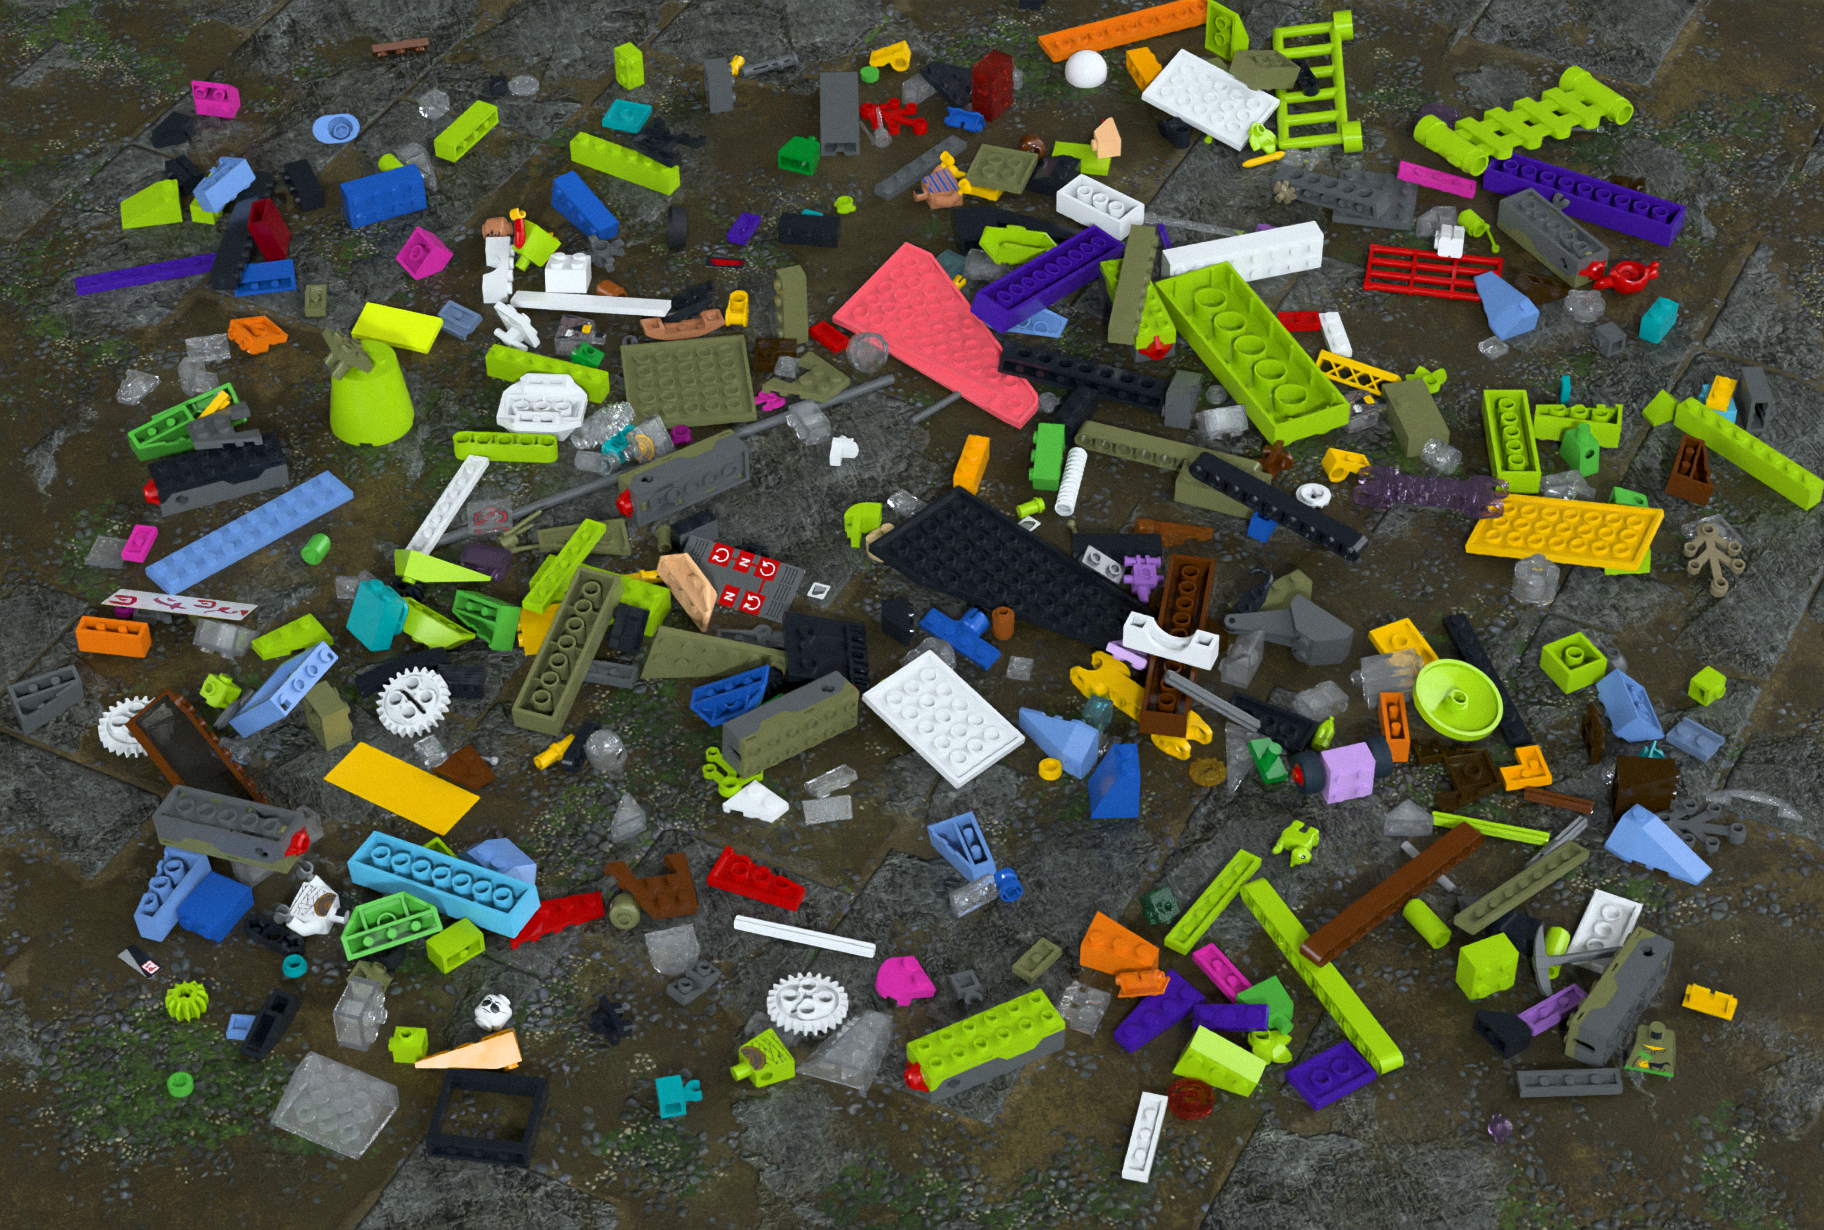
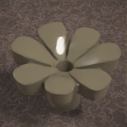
M1284 180L1283 183L1276 181L1273 191L1277 194L1275 196L1277 202L1283 200L1285 204H1289L1291 200L1297 198V195L1294 194L1295 188L1288 187L1289 181Z

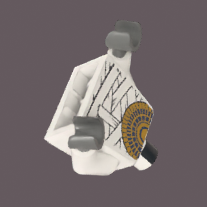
M304 861L301 864L302 868L299 867L297 869L296 876L299 879H308L309 881L303 882L290 908L284 904H280L276 908L274 921L278 924L286 922L289 931L296 932L304 937L314 934L326 935L330 932L334 922L342 924L348 922L349 910L340 908L338 894L317 875H313V865L309 861Z

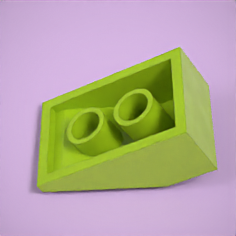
M1208 0L1205 48L1232 62L1236 51L1248 50L1249 37L1239 14L1213 0Z
M177 179L156 182L120 203L123 229L183 222Z

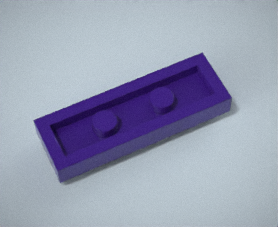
M1195 1004L1192 1029L1196 1031L1199 1025L1212 1032H1268L1270 1007L1267 1004Z

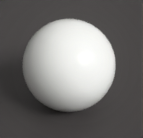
M1080 50L1068 59L1065 66V77L1070 84L1076 87H1097L1106 80L1107 65L1103 57L1097 52Z

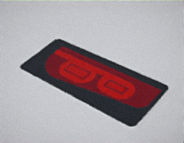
M708 256L705 266L743 269L745 259Z

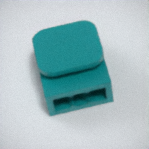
M380 580L360 581L346 628L371 652L389 650L393 636L399 635L403 630L408 614L407 602L394 589L384 585Z

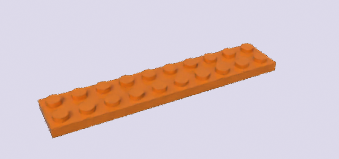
M1179 0L1038 36V44L1053 62H1061L1069 59L1080 50L1097 52L1205 24L1207 21L1208 0Z

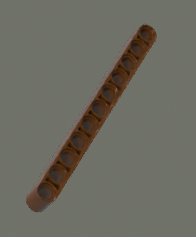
M1461 822L1309 936L1303 942L1300 954L1319 968L1324 967L1403 907L1406 902L1415 898L1440 879L1442 875H1445L1474 853L1483 843L1484 834L1468 823Z

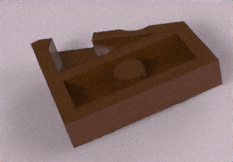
M470 744L431 766L434 774L448 776L450 781L464 784L467 788L475 791L495 779L494 773Z

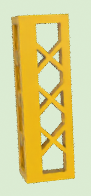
M1322 349L1316 362L1319 368H1321L1323 362L1332 364L1333 370L1326 373L1323 372L1328 379L1362 391H1368V393L1380 397L1381 391L1377 387L1378 383L1402 381L1396 374ZM1346 369L1351 371L1353 376L1342 379L1338 371ZM1362 375L1370 377L1372 382L1365 386L1360 385L1358 377Z

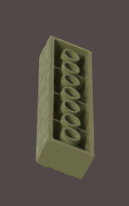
M578 566L511 710L515 726L559 736L613 617V611L618 606L623 595L621 576Z

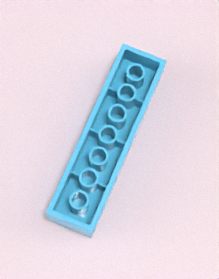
M375 830L347 862L352 882L384 894L385 892L396 894L404 891L436 906L437 912L459 920L467 917L476 926L515 939L541 906L536 885Z

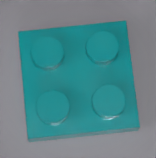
M616 99L602 119V127L638 133L651 115L652 106Z

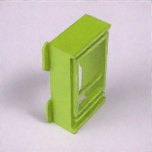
M1007 225L1006 228L985 226L979 241V245L999 265L1003 262L1004 264L1023 266L1057 246L1046 232L1029 231L1023 226Z

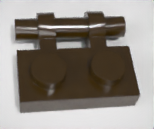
M1589 703L1586 706V715H1582L1580 734L1590 764H1600L1601 754L1605 752L1606 728L1601 723L1600 710L1596 708L1595 703Z

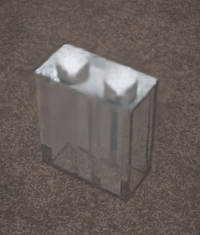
M1415 648L1360 658L1363 694L1370 709L1378 707L1380 692H1403L1405 702L1414 701L1412 693L1413 684L1419 672L1424 668L1423 657L1418 656Z

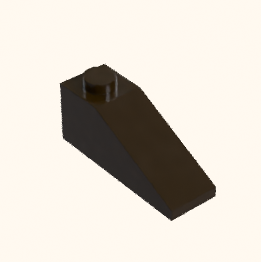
M1522 271L1512 287L1528 297L1534 306L1570 297L1575 293L1563 280Z

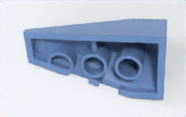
M1023 707L1019 709V727L1050 758L1059 760L1062 764V770L1082 779L1097 764L1099 730L1080 720L1072 719L1071 721L1063 720L1062 716L1048 717L1041 711Z
M1639 804L1634 805L1621 817L1604 845L1605 849L1624 861L1632 863V860L1646 864L1645 868L1653 870L1655 867L1666 871L1673 878L1694 885H1698L1712 871L1664 822Z

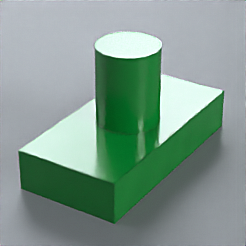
M1270 737L1250 740L1247 747L1264 784L1285 781L1288 774L1279 757L1282 752L1281 746L1278 743L1272 742Z

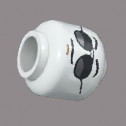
M492 994L485 996L475 1009L476 1023L488 1032L500 1030L512 1016V1010L509 1007L510 1001L502 994H498V996Z

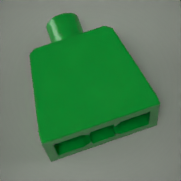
M795 136L778 151V168L813 176L820 160V143L814 136H808L807 139Z

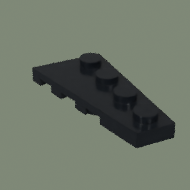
M1236 691L1228 700V703L1260 721L1261 727L1257 730L1258 733L1266 738L1270 737L1273 742L1278 743L1292 754L1304 752L1319 727V722Z

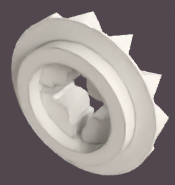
M1308 483L1297 489L1296 498L1312 508L1318 507L1322 509L1324 505L1329 504L1331 493L1328 488L1321 484Z

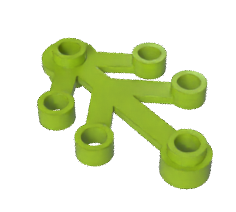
M709 747L706 750V760L716 762L728 773L724 777L717 771V767L711 763L703 766L704 778L713 779L718 783V791L723 797L731 798L741 791L742 786L754 780L757 782L763 780V771L746 779L742 777L737 778L738 773L722 759V754L717 747Z

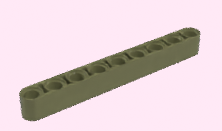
M1084 421L1074 438L1076 445L1083 449L1178 472L1181 471L1188 455L1199 456L1202 452H1209L1231 465L1263 471L1262 465L1252 459L1093 421Z

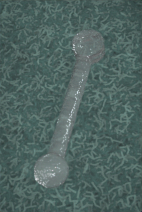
M1603 126L1594 129H1585L1583 127L1571 128V131H1597L1598 133H1603L1605 130Z

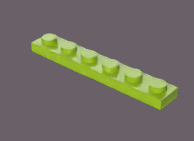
M587 518L583 521L522 601L523 609L544 614L575 573L578 566L581 565L606 532V524Z
M1240 849L1165 937L1164 945L1186 955L1240 891V886L1246 884L1259 869L1262 859Z

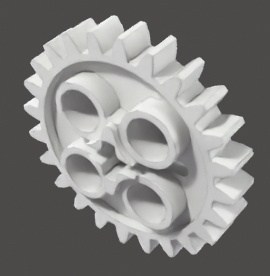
M415 667L412 673L406 668L405 675L397 672V679L395 680L390 677L391 684L383 685L386 691L378 693L382 699L376 701L379 706L376 711L380 715V721L387 730H391L394 735L399 733L401 737H404L407 733L412 738L414 732L422 736V730L424 729L430 733L431 725L438 727L437 719H445L442 712H449L446 705L451 703L448 698L451 693L447 689L448 685L440 674L437 675L434 670L428 672L426 667L421 672ZM403 690L406 691L413 701L419 704L426 713L422 714L401 692Z
M135 696L134 701L126 698L124 704L117 701L116 708L109 706L110 712H103L104 718L99 719L100 725L98 726L100 741L103 742L104 748L108 747L110 753L116 750L117 756L125 752L126 758L131 753H134L135 757L138 758L141 752L147 756L146 751L124 724L155 698L148 701L147 696L142 700ZM161 701L138 721L145 726L172 712H170L169 706H164V702ZM174 720L150 732L160 747H164V741H170V735H174Z
M808 972L806 977H803L801 973H798V978L788 975V981L780 979V985L773 984V990H769L767 1013L771 1015V1021H777V1027L785 1025L784 1031L786 1032L794 1029L795 1035L799 1031H803L804 1036H807L808 1032L812 1031L816 1036L818 1030L827 1033V1027L836 1029V1023L842 1024V1018H846L848 1011L847 993H844V987H838V981L830 983V977L821 979L820 973L816 977H812L811 972Z

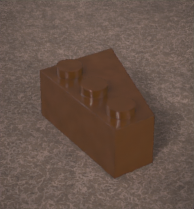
M1683 434L1664 492L1706 507L1714 488L1710 482L1711 472L1707 466L1708 456L1704 440Z

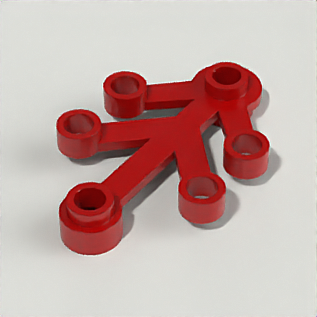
M891 98L886 104L874 105L872 103H865L859 107V114L863 119L871 122V128L874 130H879L883 127L881 119L883 118L888 127V133L891 135L899 134L900 125L898 123L911 126L912 132L916 135H923L928 131V123L924 118L913 120L902 117L903 115H914L917 113V105L915 103H908L906 108L899 109L900 100L898 98Z

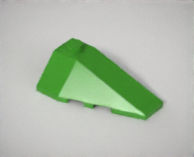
M228 382L151 417L154 420L185 404L196 420L222 390L232 398L230 406L240 403V400L232 383ZM242 418L230 422L235 427L248 420L247 418Z

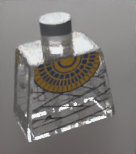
M649 415L626 435L629 446L622 450V454L627 461L636 457L638 462H649L677 450L660 416Z

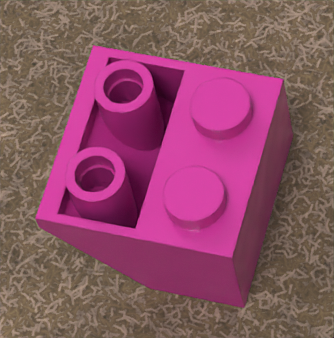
M192 80L191 84L197 114L234 118L241 105L237 88L229 84Z

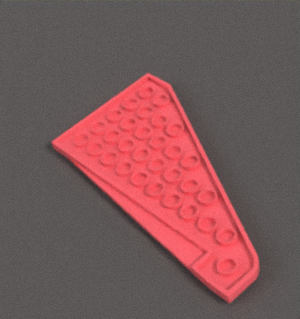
M905 242L832 316L833 323L857 334L953 392L959 391L961 397L1018 429H1021L1039 408L1038 394L1027 379L998 372L1003 347L984 322L970 312L972 306L932 253Z

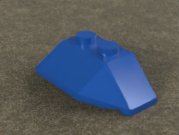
M765 665L695 688L692 691L689 707L711 727L724 724L756 709L762 703L770 667Z

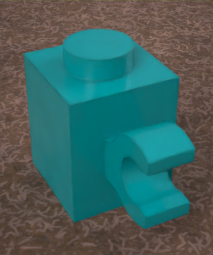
M681 1075L655 1079L656 1096L661 1119L686 1115V1101L702 1100V1091H693L700 1089L699 1080H691L683 1087Z

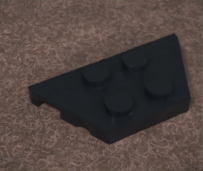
M707 281L665 299L671 300L672 307L665 317H660L661 321L666 323L681 322L685 317L699 314L703 309L708 308L714 290L712 281ZM641 315L642 319H648V318L659 317V316H643V315Z

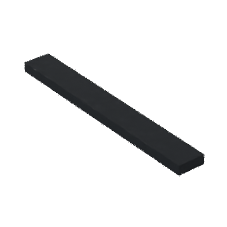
M992 207L999 228H1006L1007 225L1023 226L1029 231L1046 232L1054 242L1060 244L1082 232V230ZM1120 241L1122 244L1125 245V249L1121 256V258H1124L1127 242Z

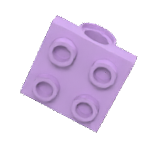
M1123 640L1108 643L1106 651L1112 653L1113 658L1120 661L1127 660L1132 663V667L1138 670L1149 668L1151 654L1124 647Z

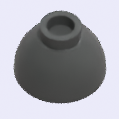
M1611 647L1602 652V655L1607 659L1604 677L1616 668L1626 673V660L1617 648Z

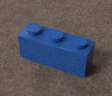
M293 259L247 264V270L243 272V281L239 283L238 289L234 290L235 297L297 290Z

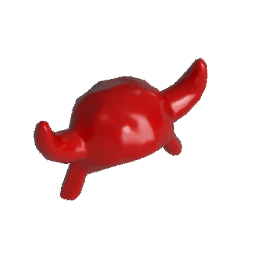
M1635 261L1619 262L1612 267L1609 275L1595 280L1592 289L1601 290L1612 287L1621 295L1640 293L1646 287L1648 280L1658 278L1659 272L1657 268L1659 263L1653 261L1645 266Z

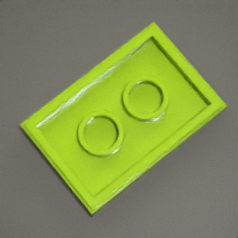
M1055 142L1052 157L1066 155L1081 159V173L1108 176L1112 157L1097 158L1095 151L1091 149V145Z

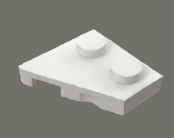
M754 780L723 803V811L730 813L731 810L743 812L745 817L773 822L789 810V804Z

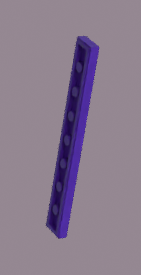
M217 252L74 278L77 295H86L210 272Z

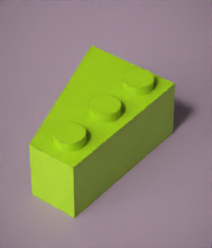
M1199 1025L1183 1049L1172 1073L1249 1097L1258 1084L1267 1062Z

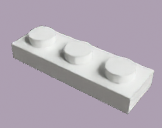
M1319 313L1320 329L1328 351L1343 357H1352V348L1339 313Z

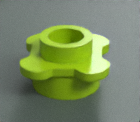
M841 196L834 202V206L837 207V212L840 214H847L856 210V206L853 205V199L849 196Z

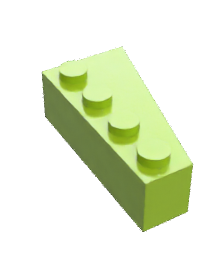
M1564 404L1536 405L1533 421L1534 436L1540 440L1548 439L1562 442L1567 430L1577 428L1580 423H1586L1590 425V433L1599 442L1600 446L1604 448H1618L1623 404H1615V408H1605V404H1596V408H1585L1583 404H1575L1571 408H1566Z

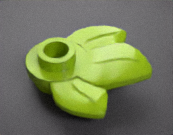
M1258 122L1252 123L1248 129V135L1253 151L1261 148L1267 154H1273L1278 145L1277 137L1270 130L1265 129L1262 124Z
M1419 366L1415 374H1407L1405 378L1406 381L1423 378L1430 394H1433L1440 390V385L1446 381L1447 374L1443 368L1431 373L1422 366Z
M1277 1030L1250 1032L1248 1034L1247 1041L1253 1047L1252 1054L1266 1061V1065H1269L1271 1061L1276 1063L1292 1061L1293 1057L1285 1046L1291 1041V1036L1287 1034L1282 1035Z

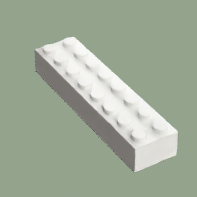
M1311 221L1162 250L1161 280L1228 261L1245 282L1319 268L1322 261L1324 234L1317 223Z

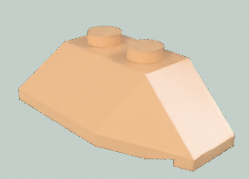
M688 553L660 556L656 572L702 633L706 632L717 599L715 589Z

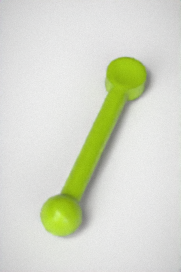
M1485 223V231L1492 245L1491 251L1497 253L1500 247L1496 245L1489 230L1490 225Z

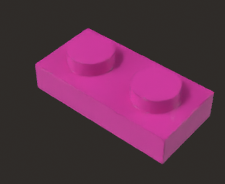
M136 524L121 552L122 560L143 563L158 535L157 527Z

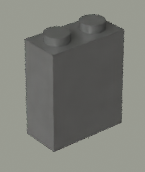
M1762 366L1741 367L1735 402L1746 432H1767L1773 397Z

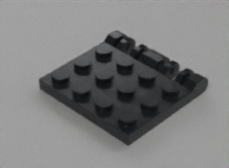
M784 611L782 623L786 681L809 684L837 670L851 684L856 686L860 697L871 689L868 677L869 662L865 645L867 640L864 625Z

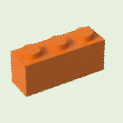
M82 616L75 630L79 651L145 658L152 643L148 623Z
M1380 692L1378 705L1380 734L1388 742L1393 762H1408L1410 737L1403 692Z

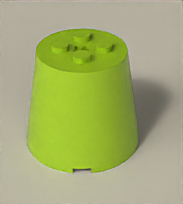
M360 340L362 349L369 355L373 368L369 373H366L358 368L351 367L341 381L331 375L330 426L333 433L346 443L360 446V443H372L373 446H380L391 443L405 435L413 425L415 412L395 351L389 345L380 341Z

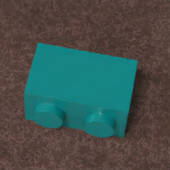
M1660 296L1642 317L1639 338L1658 344L1675 324L1679 303Z

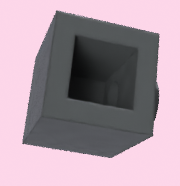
M1611 321L1595 327L1592 344L1606 357H1610L1624 351L1627 335Z

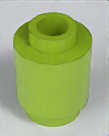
M1472 209L1464 210L1459 214L1457 223L1459 226H1464L1465 231L1470 236L1480 237L1485 232V221Z

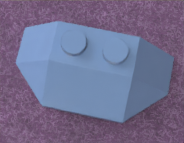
M507 838L474 843L456 854L460 860L535 885L537 864Z

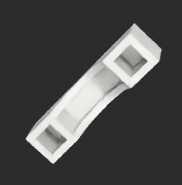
M486 237L485 252L487 266L494 267L496 270L483 275L482 291L484 303H498L499 301L508 303L509 294H513L512 282L514 281V275L511 269H514L515 251L512 250L511 237Z
M1131 611L1123 626V646L1211 670L1218 657L1219 635L1197 629L1189 637H1174L1159 628L1153 617Z

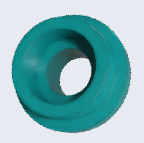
M297 954L286 957L282 965L283 973L290 978L302 976L307 971L306 960Z

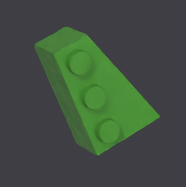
M184 404L128 432L129 446L139 461L197 451L193 446L186 426L187 423L195 419Z
M1039 423L1038 431H1034L1033 444H1036V449H1032L1031 462H1034V468L1029 469V481H1033V489L1059 491L1061 465L1063 464L1062 456L1063 451H1065V425Z
M457 590L452 612L468 627H472L477 632L476 635L479 638L486 640L492 650L512 651L522 607L479 592Z

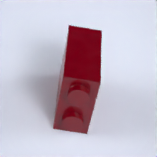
M268 197L252 202L247 223L250 234L267 262L285 259L291 233L273 201Z

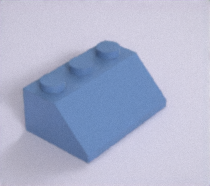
M1618 668L1596 683L1599 691L1598 698L1606 708L1604 712L1608 719L1611 720L1613 725L1611 729L1618 738L1622 737L1628 742L1662 739L1665 736L1643 686Z

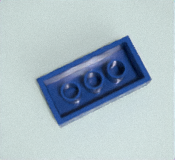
M415 163L340 184L344 217L352 229L427 208L423 175Z

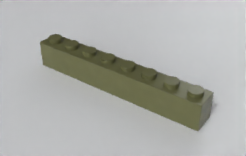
M1131 224L1108 326V342L1133 345L1134 337L1139 336V324L1142 322V311L1145 308L1144 298H1147L1148 286L1146 285H1150L1153 260H1155L1156 248H1158L1159 236L1155 235L1156 227Z

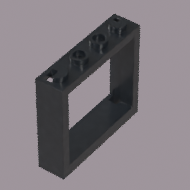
M447 1068L425 1140L428 1156L530 1168L550 1096L548 1079L491 1073L488 1071H473L462 1068ZM453 1089L534 1097L522 1143L440 1133Z

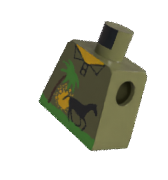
M1659 1021L1652 1022L1650 1026L1639 1025L1627 1047L1625 1069L1673 1077L1676 1060L1675 1032L1665 1029V1025Z

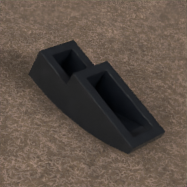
M274 989L266 1007H260L239 1052L263 1061L279 1043L295 1018L302 1004L298 997Z

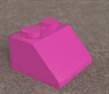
M417 226L395 259L415 280H420L442 271L453 256V253L434 233Z

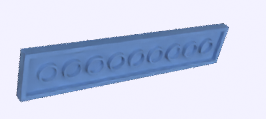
M327 470L146 567V575L167 594L176 595L353 499V491Z

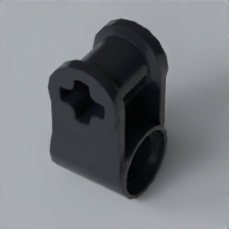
M1175 116L1172 120L1159 122L1158 129L1161 136L1166 138L1175 148L1185 149L1190 146V126L1181 120L1180 117Z

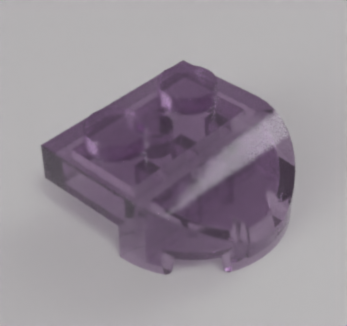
M1429 103L1421 110L1414 122V128L1423 117L1434 115L1455 131V122L1460 120L1459 111L1444 104Z

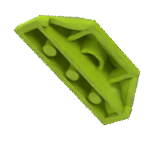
M402 597L408 605V614L403 631L412 636V640L428 645V649L443 646L445 650H451L475 639V633L461 627L411 597Z

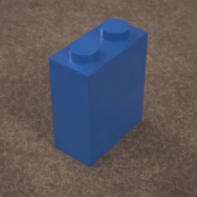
M210 871L177 908L180 926L187 931L191 930L206 939H212L220 943L254 905L251 887Z

